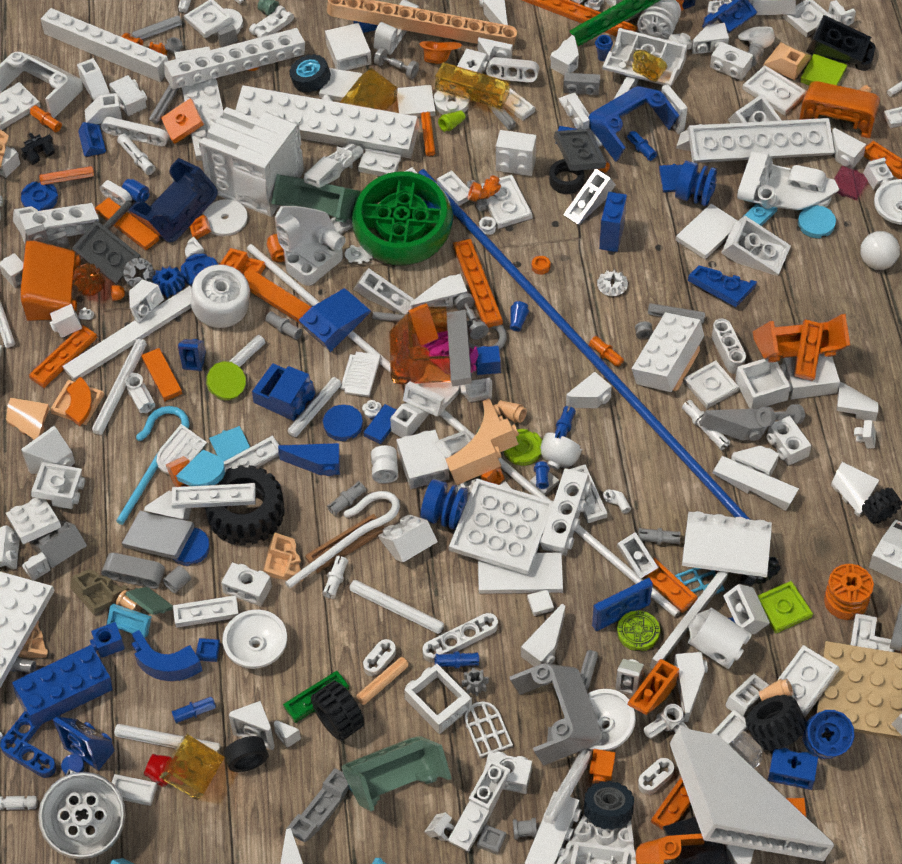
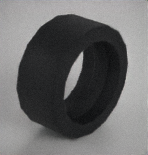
M565 159L558 160L551 166L549 171L550 185L558 193H575L583 186L584 170L570 171ZM567 171L577 175V178L572 181H562L556 177L557 174Z
M248 736L238 739L229 744L224 750L228 768L233 772H245L262 765L269 757L264 740L259 736Z

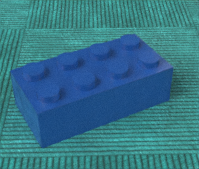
M92 644L12 682L15 695L32 726H39L113 690L111 678Z

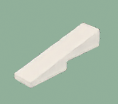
M724 456L721 457L712 472L748 494L749 491H752L785 511L799 489Z

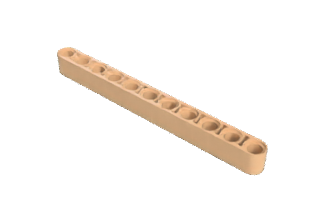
M376 0L327 1V13L332 17L379 25L380 22H383L397 29L478 44V38L480 37L512 44L514 47L517 30L513 26Z

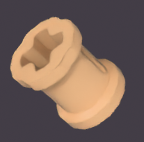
M128 590L122 591L116 600V605L141 612L143 608L125 595Z

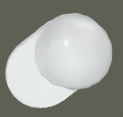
M753 27L741 32L738 38L740 40H747L750 44L757 43L764 49L774 42L775 34L772 27Z

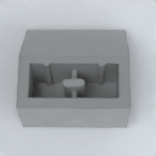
M59 520L60 528L29 542L37 554L42 552L45 555L50 568L55 567L87 546L74 524Z

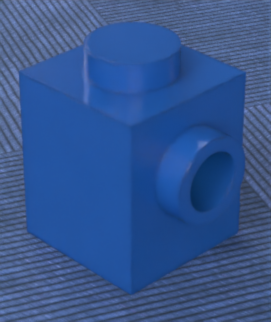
M482 346L477 348L478 358L474 364L477 367V375L501 373L499 346Z

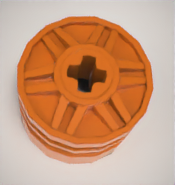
M843 564L836 567L829 576L824 596L825 606L828 611L835 617L843 620H853L856 613L863 615L868 608L873 592L874 583L872 576L859 565Z

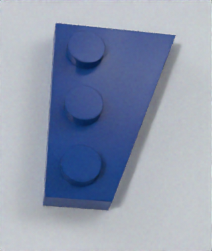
M700 265L688 276L689 282L734 307H737L757 284V281H743L736 275H733V277L722 275L721 271Z

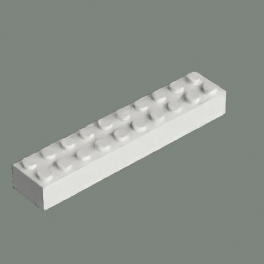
M244 85L242 86L236 106L237 111L253 116L256 119H259L264 112L270 114L276 112L286 120L294 119L299 124L301 139L345 146L350 142L357 145V147H362L363 150L371 148L400 154L401 157L410 159L419 130L417 116Z

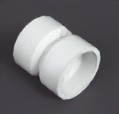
M386 445L375 447L371 451L372 479L383 484L394 482L398 478L397 450Z

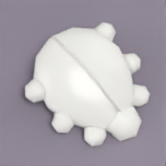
M351 245L345 251V257L349 263L357 262L362 264L363 261L368 263L369 259L373 258L361 246L355 247Z

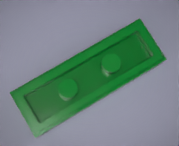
M338 671L333 672L283 704V708L294 723L315 711L311 695L333 680L349 690V685Z

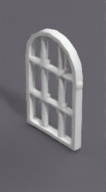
M476 702L467 709L465 715L466 728L471 735L480 758L488 756L489 752H500L513 747L501 714L494 705L488 702ZM482 706L486 717L478 718L474 708ZM486 706L492 708L496 714H489ZM471 711L475 721L468 723L467 717ZM498 717L503 730H495L491 719ZM484 721L489 722L493 733L484 734L480 723ZM470 726H478L482 737L475 739ZM505 733L509 742L508 745L502 746L498 737L499 734ZM490 737L496 738L499 748L491 750L487 739ZM477 742H484L488 752L481 754Z

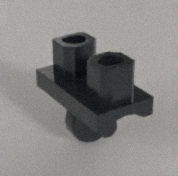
M32 133L27 134L28 140L23 142L25 147L21 148L23 160L27 159L32 165L40 161L38 153L42 151L46 157L55 154L53 138L50 134L42 138L40 134L34 137Z

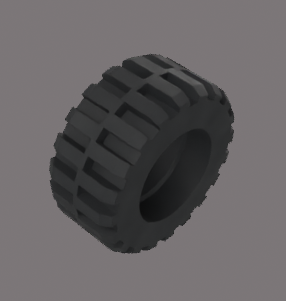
M239 465L235 469H232V467L228 468L222 480L216 484L255 483L256 498L263 501L258 509L248 514L232 513L227 510L228 506L205 507L211 530L218 534L220 539L224 541L227 539L230 544L237 542L246 546V543H252L253 545L257 544L261 539L263 541L268 539L269 534L273 535L277 531V526L279 527L282 524L285 508L281 486L275 480V476L271 473L267 474V471L263 468L256 469V466L252 465L248 467Z

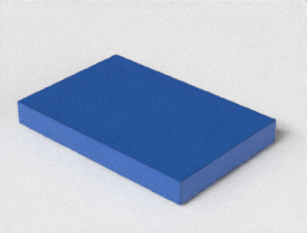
M650 578L594 604L592 626L595 631H599L619 621L625 614L631 611H638L649 606L653 586Z

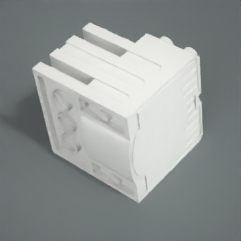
M226 107L223 111V118L218 117L215 125L207 131L208 139L202 137L199 142L204 173L218 190L217 196L235 200L247 208L272 217L280 206L271 204L277 174L300 178L304 171L302 150L300 148L299 124L294 119H283L276 112L272 114L264 112L259 119H256L253 116H248Z

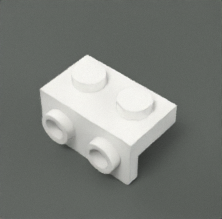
M7 525L0 527V567L7 566L14 570L17 569L20 539L15 530Z

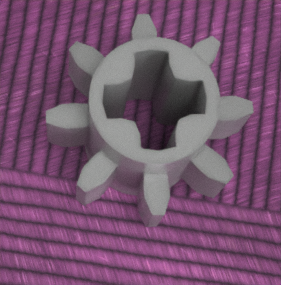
M472 668L469 673L464 672L465 680H462V687H467V694L472 693L478 696L481 691H487L485 684L489 683V678L483 677V669L479 671Z

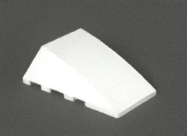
M583 815L574 831L571 841L569 840L562 857L560 856L557 864H636L631 821L629 820L626 826L624 825L619 829H601V827H596L593 823H590L588 818Z

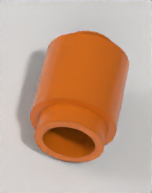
M273 234L267 239V248L271 259L274 262H284V249L278 242L277 234Z

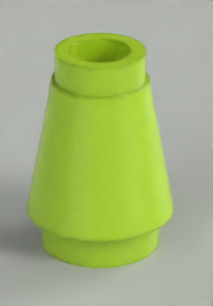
M461 110L443 114L438 119L439 127L442 131H451L465 120V114Z

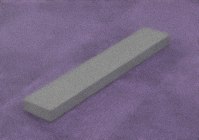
M466 310L447 313L451 383L453 387L471 384L472 374Z

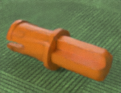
M37 105L30 108V114L38 119L40 124L46 125L54 132H58L61 129L62 123L53 118L51 113L43 111Z
M594 336L590 340L589 346L596 350L601 358H606L617 367L621 366L624 362V359L612 350L613 347L604 343L598 336Z

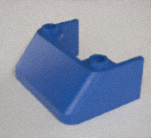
M636 86L590 113L588 117L590 129L615 162L619 160L626 148L616 135L623 126L620 118L638 107L648 103L668 130L672 129L679 114L661 91Z

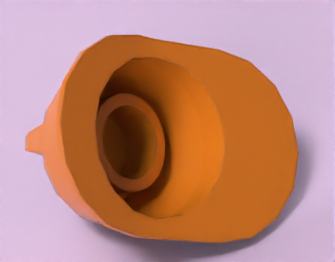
M423 41L419 43L424 48V60L435 64L444 63L448 60L451 50L462 47V44L458 42Z

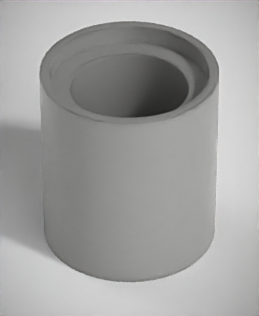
M177 566L163 579V582L171 592L177 593L191 580V577L183 567Z

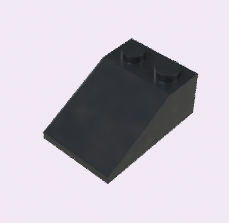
M823 15L806 52L838 62L861 64L872 37Z
M696 817L663 826L665 836L701 834ZM705 840L702 845L681 846V853L675 859L676 864H731L722 843Z

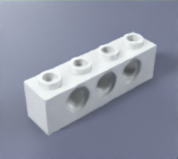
M88 203L19 214L18 228L24 243L28 241L26 229L44 224L47 235L65 230L67 236L85 234L96 220L99 222V218L93 204Z
M564 469L540 541L542 550L561 553V555L566 556L568 549H572L574 543L573 534L580 525V512H584L586 494H590L592 489V482H590L587 473ZM571 492H578L576 496H569ZM566 510H571V511H572V512H571L570 514H568V515H564V514H563V512L566 511ZM561 528L566 529L563 533H557Z

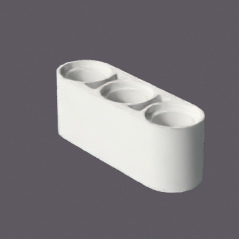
M495 57L489 61L486 73L492 79L534 82L538 76L539 65L529 60ZM492 66H497L499 70H493ZM509 68H515L517 71L511 72ZM531 69L535 73L529 74L526 70Z
M718 319L713 325L712 340L727 370L732 374H736L737 367L745 365L746 354L731 323L726 319Z

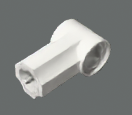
M138 373L129 374L125 380L129 396L132 397L140 413L146 414L152 411L155 403L143 382L142 376Z

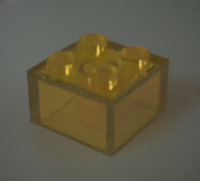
M186 734L180 740L159 778L198 800L204 795L225 757Z

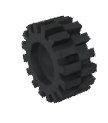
M888 487L885 490L884 488L881 489L880 492H875L873 496H869V500H865V504H862L861 508L871 523L879 524L882 520L884 522L888 517H893L892 515L901 509L902 501L893 488Z

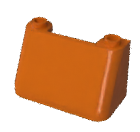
M814 81L810 83L803 99L799 120L818 119L820 114L855 122L854 129L858 127L862 131L861 137L870 138L880 98L874 93Z
M34 240L26 241L21 283V302L27 321L52 320L50 313L70 304L77 311V301L73 300L72 288L74 270L81 266V257L73 250Z

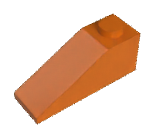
M660 659L628 701L627 705L645 715L649 714L668 697L677 685L679 668Z

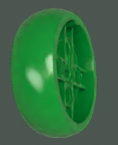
M408 171L388 173L371 181L360 192L352 211V228L360 246L378 261L397 266L417 264L435 255L447 241L453 224L452 207L443 189L432 179ZM421 198L432 203L435 208H428ZM368 228L377 229L385 240L375 236Z

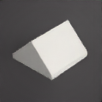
M260 701L230 712L229 719L233 735L240 738L259 736L263 738L266 748L273 750L274 741L271 727Z

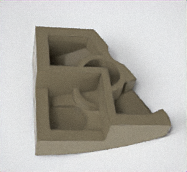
M91 569L71 577V589L93 615L115 603L120 593L129 589L126 585L120 587L113 584L111 578L100 576Z

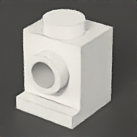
M885 158L868 162L863 172L873 190L891 181L894 177L885 163Z

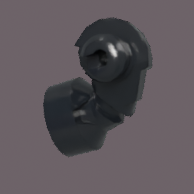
M776 557L769 558L767 577L742 574L741 584L751 587L754 584L766 583L779 573L781 569L779 560Z

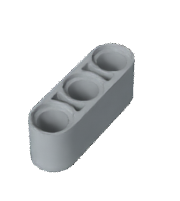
M109 553L101 574L114 581L157 589L163 577L165 567L159 562L118 553Z

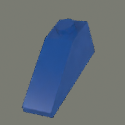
M339 443L278 445L280 460L318 475H340Z

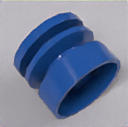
M686 160L678 178L675 198L688 201L691 195L694 194V203L698 204L702 196L701 205L707 206L715 191L717 168L712 167L708 174V166L705 165L699 173L698 163Z
M436 479L431 480L423 499L421 518L435 524L441 516V525L443 527L449 524L450 529L456 530L467 503L468 489L461 487L458 491V486L453 485L448 492V484L446 482Z
M824 710L813 715L807 721V728L802 735V741L806 749L813 756H817L820 759H832L845 753L851 747L854 740V727L844 713L836 710ZM825 731L831 734L828 741L821 736Z

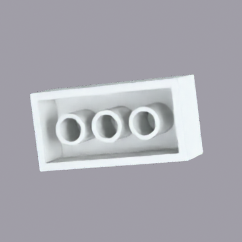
M665 312L632 367L636 384L672 392L704 337L701 320Z

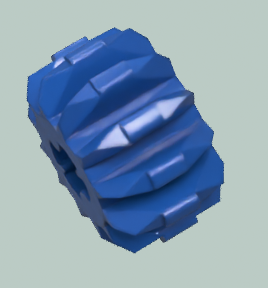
M171 266L166 269L162 267L161 271L156 270L155 276L152 279L153 283L159 286L162 296L165 295L167 298L170 295H176L185 287L184 274L177 267L173 269Z

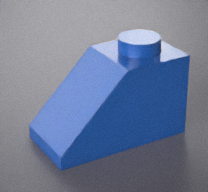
M198 339L182 340L178 344L182 368L184 370L202 371L206 354L204 341Z

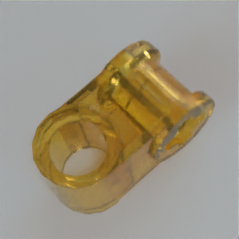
M636 50L633 54V71L648 78L650 81H658L667 69V64L663 59L645 50Z

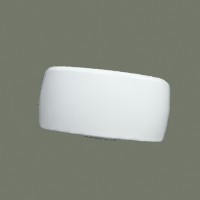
M89 772L71 773L53 783L44 794L38 814L40 830L49 846L59 854L74 859L93 858L111 848L121 835L126 817L124 801L115 785L105 777ZM71 796L78 797L79 801L76 805L69 803ZM88 796L96 798V802L93 805L87 803ZM86 809L88 811L86 815L89 814L88 819H82L81 822L76 819L78 816H75L76 812ZM99 810L104 813V818L101 820L95 818V813ZM62 811L69 812L70 816L67 820L60 818ZM90 825L95 828L93 835L86 833V828ZM70 826L77 827L78 832L75 835L69 834L68 829Z

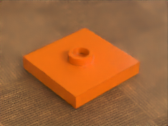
M191 98L161 117L174 144L205 125Z

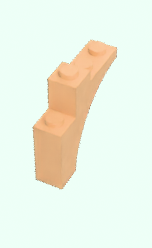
M490 398L482 401L484 405V418L477 434L460 451L445 459L456 485L501 467L499 458L502 455L500 452L519 445L516 436H519L515 424L510 425L508 418L503 420V417L499 416L501 413L497 404L492 405Z

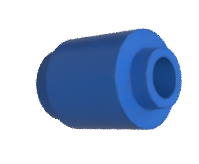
M127 179L122 185V188L136 202H145L150 196L149 188L135 179Z

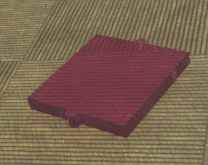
M841 166L834 178L839 188V191L836 193L856 201L868 182L864 174Z

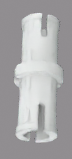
M336 556L333 568L327 575L328 581L322 593L323 596L330 598V595H332L331 599L336 597L338 587L344 580L343 574L349 562L345 557L341 556V560H339L340 556Z

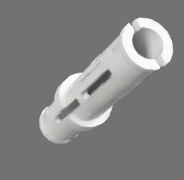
M121 134L117 138V142L134 159V163L141 167L147 175H151L155 171V166L148 160V156L141 152L126 134Z
M692 400L687 401L689 405L683 404L682 410L692 418V422L698 425L720 450L725 449L724 445L728 447L730 441L722 433L700 426L699 421L704 415V411H700Z

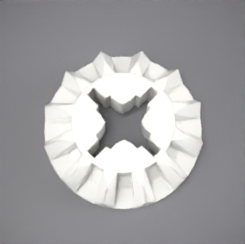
M615 269L613 272L606 270L604 274H600L597 280L598 289L608 296L621 295L628 287L627 277L623 276L622 272L617 273ZM612 279L615 280V283L613 284V287H611V284H610V282H611Z

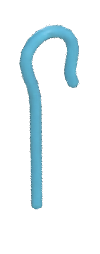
M161 407L151 413L143 430L137 434L136 439L138 441L144 440L150 434L157 418L164 414L178 416L181 424L186 428H189V418L178 407ZM157 455L118 516L116 522L120 525L124 524L158 468L156 463Z

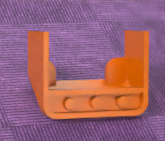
M841 314L828 322L821 323L824 324L819 354H824L825 357L835 356L837 351L850 346L846 314ZM769 321L754 330L753 338L763 358L772 363L780 361V358L797 357L802 325L775 327L774 321Z
M702 834L665 836L642 843L636 850L637 864H664V860L676 859L681 853V846L704 844Z

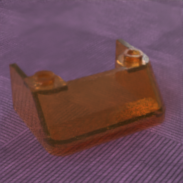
M446 306L429 307L437 333L447 331ZM407 312L389 331L391 380L396 384H407L409 381L412 383L450 382L449 356H429L427 348L422 346L413 347L412 334L416 333L409 312Z

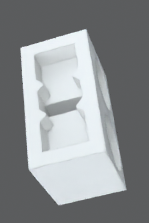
M790 416L775 422L768 428V442L774 445L780 459L784 460L788 466L809 457L811 444Z

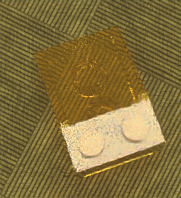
M370 68L358 78L340 103L385 111L396 102L398 87Z

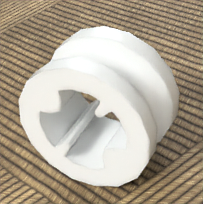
M483 217L479 221V228L485 235H492L496 231V221L492 217Z

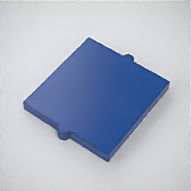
M683 164L659 166L663 193L676 191Z

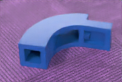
M140 630L132 633L134 642L131 644L136 652L134 654L136 662L149 676L163 681H180L203 671L201 662L190 645L172 654H161L149 646Z

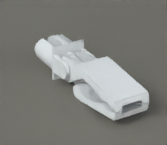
M350 142L342 148L337 146L336 152L327 157H322L304 174V182L321 188L336 180L345 168H353V162L363 155V148L357 147V145Z

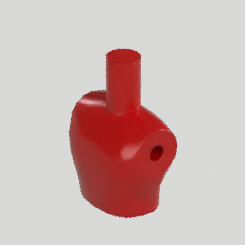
M152 754L144 771V776L162 787H166L171 779L185 783L187 778L186 774L175 770L177 760L165 755Z

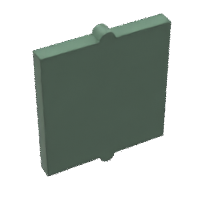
M149 587L135 588L134 590L127 591L125 594L151 615L164 614L166 611L173 610V605Z

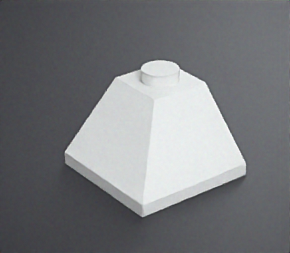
M55 426L21 449L28 471L31 474H38L42 462L69 467L75 463L71 449Z

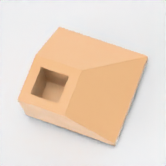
M780 42L764 65L777 73L795 80L812 56Z

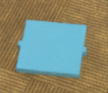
M240 426L228 431L223 430L222 433L209 438L217 456L223 462L250 448Z

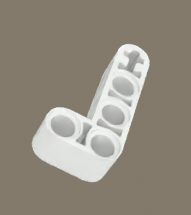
M402 0L399 4L420 9V6L407 0ZM380 22L375 32L374 48L377 50L381 47L387 49V54L391 55L407 31Z

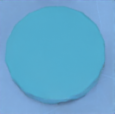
M819 205L804 208L798 218V226L803 234L813 238H822V236L830 235L834 231L836 218L832 211Z

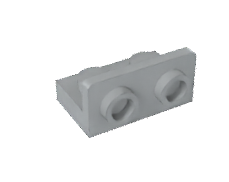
M565 73L563 93L572 94L575 92L576 94L599 95L600 75Z

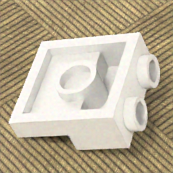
M42 462L31 491V496L52 500V506L72 509L74 504L79 503L80 492L78 490H83L85 478L82 477V469Z

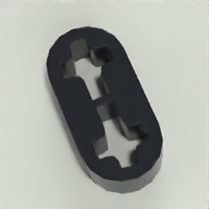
M871 41L867 48L869 50L863 57L866 62L855 64L856 68L861 71L871 68L875 53V44Z

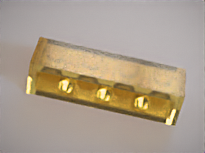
M443 62L435 76V90L502 109L509 96L510 82Z

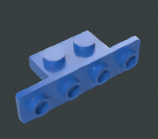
M732 0L728 5L725 3L720 6L715 14H708L704 18L702 27L704 29L707 25L713 24L718 20L720 23H725L727 33L729 34L755 16L757 11L749 0Z

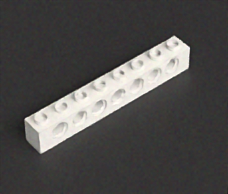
M294 28L164 62V73L171 88L176 89L304 55L305 41L298 29Z

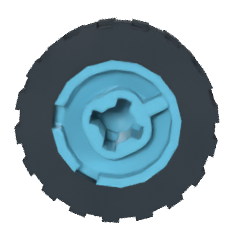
M316 54L306 55L296 60L289 71L294 87L298 91L308 93L323 88L331 76L325 58Z

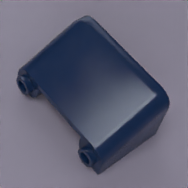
M180 158L171 165L169 170L174 182L151 206L143 201H138L128 210L132 216L167 242L176 241L216 199L218 194L216 186L200 167Z

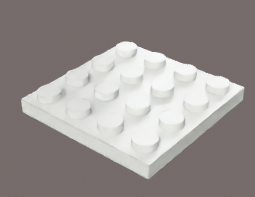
M476 478L450 542L449 551L528 575L554 501Z

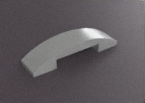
M334 768L323 782L320 792L301 815L298 814L286 828H291L295 838L304 843L322 828L336 810L349 789L343 772Z

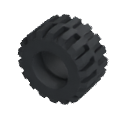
M333 680L311 695L312 705L318 718L328 732L336 739L343 741L365 725L363 714L357 702L339 682Z
M777 695L761 701L748 712L745 718L746 726L757 747L762 750L772 751L788 746L798 740L807 728V721L797 701L792 696Z

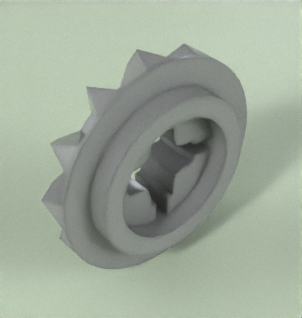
M134 258L125 265L123 275L125 281L130 286L134 287L143 280L139 276L132 278L136 274L134 266L139 270L145 268L142 273L144 280L152 281L154 270L152 264L146 259Z

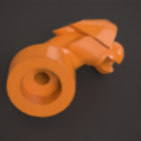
M492 175L490 179H486L483 189L481 184L473 182L468 192V200L476 202L479 199H488L490 196L495 195L501 188L499 177Z

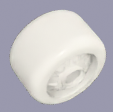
M212 265L203 269L197 274L192 284L191 307L195 316L202 323L215 328H226L237 324L243 319L248 310L250 297L249 283L239 270L231 266Z

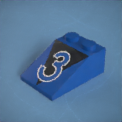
M55 717L53 719L64 749L71 754L80 756L85 763L99 771L115 751L112 744L113 740L105 733L100 734L96 732V729L90 723H82L78 719Z

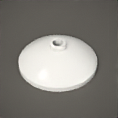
M902 179L891 180L882 184L877 189L874 197V205L877 212L887 221L902 225Z
M249 610L238 614L228 623L223 633V646L227 656L235 664L245 668H262L272 664L283 654L287 645L285 625L275 614L265 610ZM255 644H259V645H260L259 647H256V648L253 647Z
M598 689L588 693L602 731V738L598 744L587 749L592 751L593 749L609 751L619 747L630 737L635 727L636 714L634 708L627 705L629 699L621 692L612 689ZM610 724L608 728H603L604 725Z

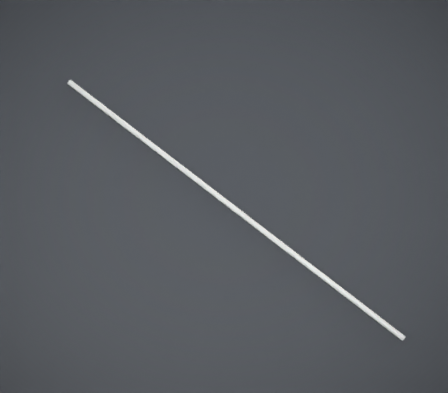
M250 244L247 247V250L258 260L264 261L266 267L309 304L314 306L319 303L317 299L254 245ZM353 330L347 335L366 353L381 355ZM381 355L380 365L405 386L409 381L412 382ZM445 409L442 411L440 416L458 432L466 431L471 439L474 438L475 435ZM499 458L501 469L530 494L550 500L506 461ZM579 525L578 530L575 532L635 584L643 581L631 568ZM652 587L651 598L672 616L677 617L680 610Z

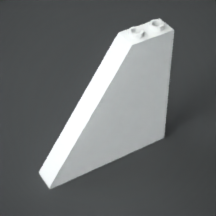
M678 728L670 742V746L703 840L819 861L826 859L834 847L833 842L720 736Z

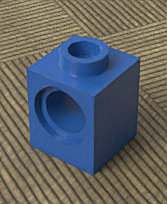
M116 622L91 631L93 639L90 640V643L94 650L99 652L101 658L125 649Z

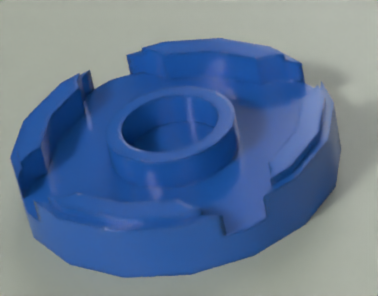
M35 181L26 185L21 192L22 205L24 207L32 206L38 211L52 209L58 201L57 189L53 184L41 185V183Z
M194 254L185 260L186 262L181 266V271L184 274L185 282L192 286L199 272L209 266L218 265L215 258L208 257L207 254Z
M336 405L330 408L324 415V430L334 440L347 441L351 437L353 439L362 430V415L358 409L351 405Z
M194 527L178 559L173 560L184 566H189L193 563L197 564L204 560L210 550L209 539L206 533Z

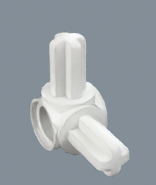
M669 704L662 712L657 714V719L644 727L643 730L645 735L652 739L663 730L676 733L679 727L689 728L684 723L686 719L683 717L681 707L676 704ZM667 714L673 715L676 720H671Z

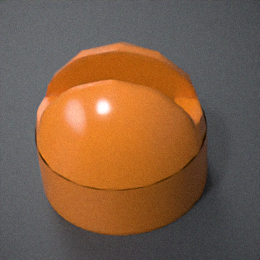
M119 285L111 286L112 301L124 298L125 290Z

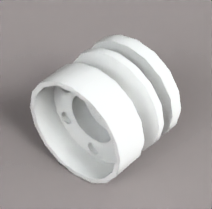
M661 0L644 9L638 19L637 27L639 32L668 40L670 35L673 34L681 15L679 3L676 0Z

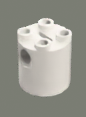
M713 608L696 614L688 626L690 631L688 643L727 669L731 667L734 660L737 661L744 651L741 649L742 645H745L752 636L751 633Z

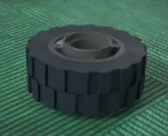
M601 781L587 789L584 798V815L594 826L601 827V829L614 830L615 828L619 829L624 825L626 826L629 820L631 821L634 809V796H632L631 790H628L625 785L623 786L618 782Z

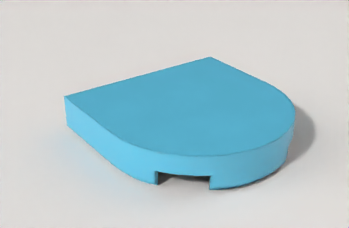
M202 450L176 477L179 482L188 486L216 485L225 475V465L219 456Z

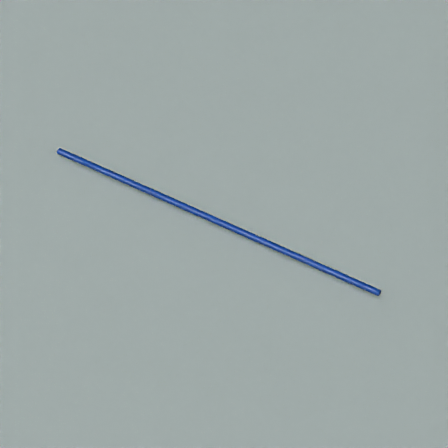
M425 169L419 171L418 174L424 175L436 182ZM446 193L453 214L735 518L743 517L751 520Z

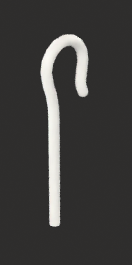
M388 491L373 492L365 496L354 507L346 510L344 516L350 518L360 513L369 503L375 500L386 499L392 503V507L387 514L359 527L285 582L289 589L365 533L391 521L400 509L399 499L396 495Z

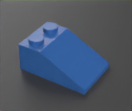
M344 288L312 306L299 319V322L312 337L331 352L371 313V310Z

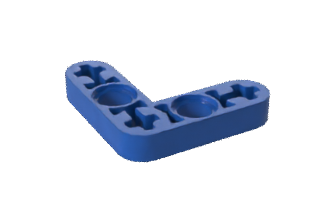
M24 711L0 742L2 752L40 777H51L56 771L54 759L28 743L41 725L32 726ZM22 725L31 726L27 733L19 732V728ZM8 743H9V744H13V743H14V744H15V747H14V748L10 747V748L8 749V748H7V744H8ZM33 752L34 757L31 760L25 761L22 759L25 753ZM38 760H40V763L44 765H47L49 763L50 768L42 769L41 765L37 763Z

